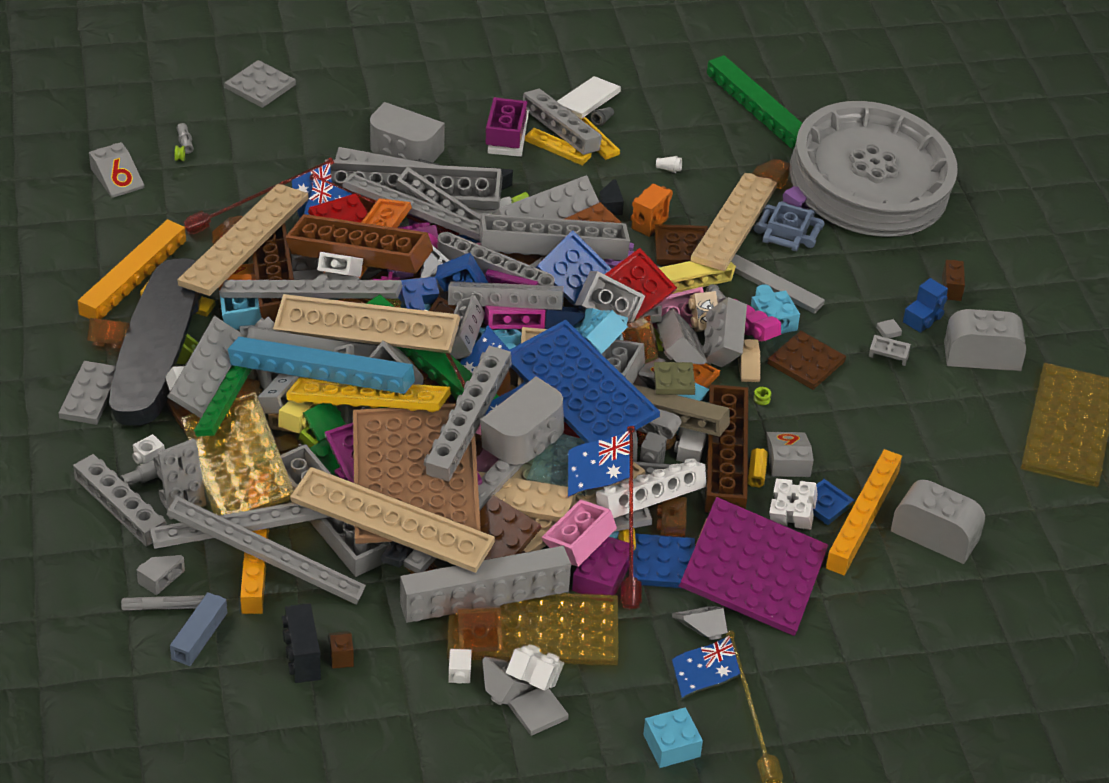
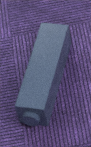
M207 592L171 643L170 652L172 660L188 666L192 665L227 614V600L225 598Z

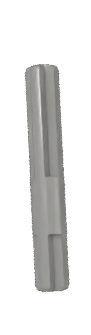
M205 596L122 598L121 607L122 610L197 608Z

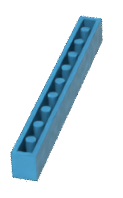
M238 337L228 348L230 363L233 366L405 394L415 382L413 364L245 337Z

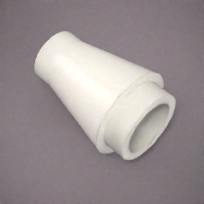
M678 156L657 158L656 168L674 173L680 172L682 169V158H678Z

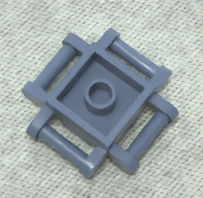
M781 201L777 207L772 205L764 207L759 222L754 226V231L758 234L765 233L763 237L764 243L771 242L792 248V251L797 252L800 243L805 244L808 248L814 247L815 239L825 223L822 219L814 217L815 210L803 209ZM809 225L813 226L810 236L806 235Z

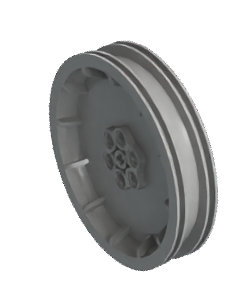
M846 101L825 106L806 118L798 131L789 171L793 186H798L808 198L805 200V203L826 220L854 232L891 237L908 235L924 230L942 216L956 181L957 161L953 150L945 138L921 118L886 104L868 101Z

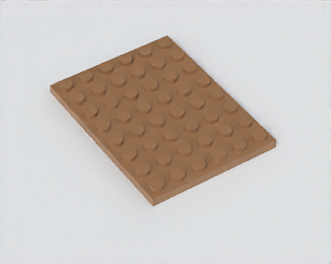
M456 403L443 404L441 409L436 412L419 409L410 411L405 408L353 410L355 484L481 531L475 434L449 482L427 475L426 466H424L426 455L431 453L433 442L439 438L443 424L447 423L449 413L452 409H455ZM355 526V544L392 542V540Z

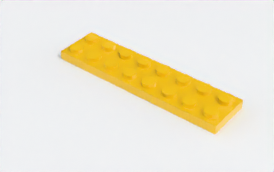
M299 377L288 390L286 396L287 400L296 403H332L335 406L347 404L352 407L405 408L410 411L419 409L436 412L441 409L451 393L450 387L412 384L405 394Z

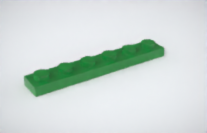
M233 365L230 367L194 429L196 437L214 436L249 376L251 368Z

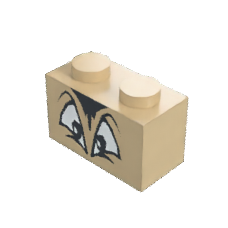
M716 291L694 293L690 296L688 305L689 309L692 310L691 326L695 332L705 331L707 325L706 314L718 304Z

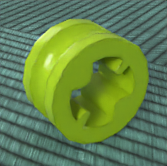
M175 146V161L179 159L185 161V146Z
M766 387L756 388L754 391V402L758 405L769 404L771 400L770 389Z

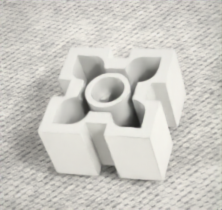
M776 478L774 487L775 499H772L769 512L770 520L786 527L789 522L795 523V528L811 529L814 517L813 508L815 509L818 496L816 483L800 481L799 485H793L792 480Z
M528 644V646L514 650L506 674L527 681L529 684L545 691L549 687H555L564 662L559 660V656L552 653L544 655L540 652L539 647Z

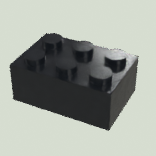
M311 603L285 606V615L282 616L284 629L282 633L283 641L288 645L285 646L286 657L291 661L288 662L289 674L294 675L295 683L321 680L320 649Z

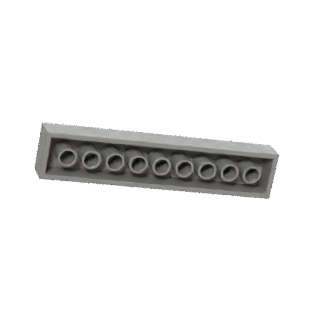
M325 159V165L330 163L333 186L352 194L356 192L343 188V181L352 173L399 191L396 189L397 179L406 167H409L468 208L494 210L500 208L502 189L501 169Z

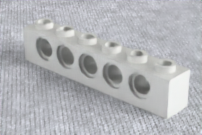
M687 459L684 463L671 464L669 468L657 469L651 474L638 475L635 479L623 480L620 484L604 487V489L596 491L597 505L610 509L613 518L707 487L705 464L698 462L696 459Z

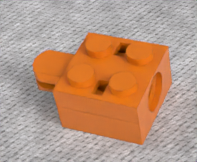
M652 184L639 197H636L632 203L631 229L650 237L654 233L655 224L662 225L668 219L673 191L664 186L660 187Z

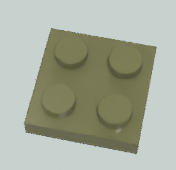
M654 362L656 394L695 395L693 362Z

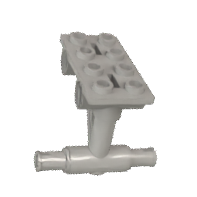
M195 439L162 450L150 462L137 466L135 471L120 475L121 480L125 481L128 485L139 481L145 483L159 477L163 484V489L159 490V497L167 512L176 496L199 507L206 506L198 447Z

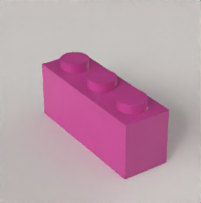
M485 305L484 324L486 327L488 325L491 329H522V327L544 329L545 309Z

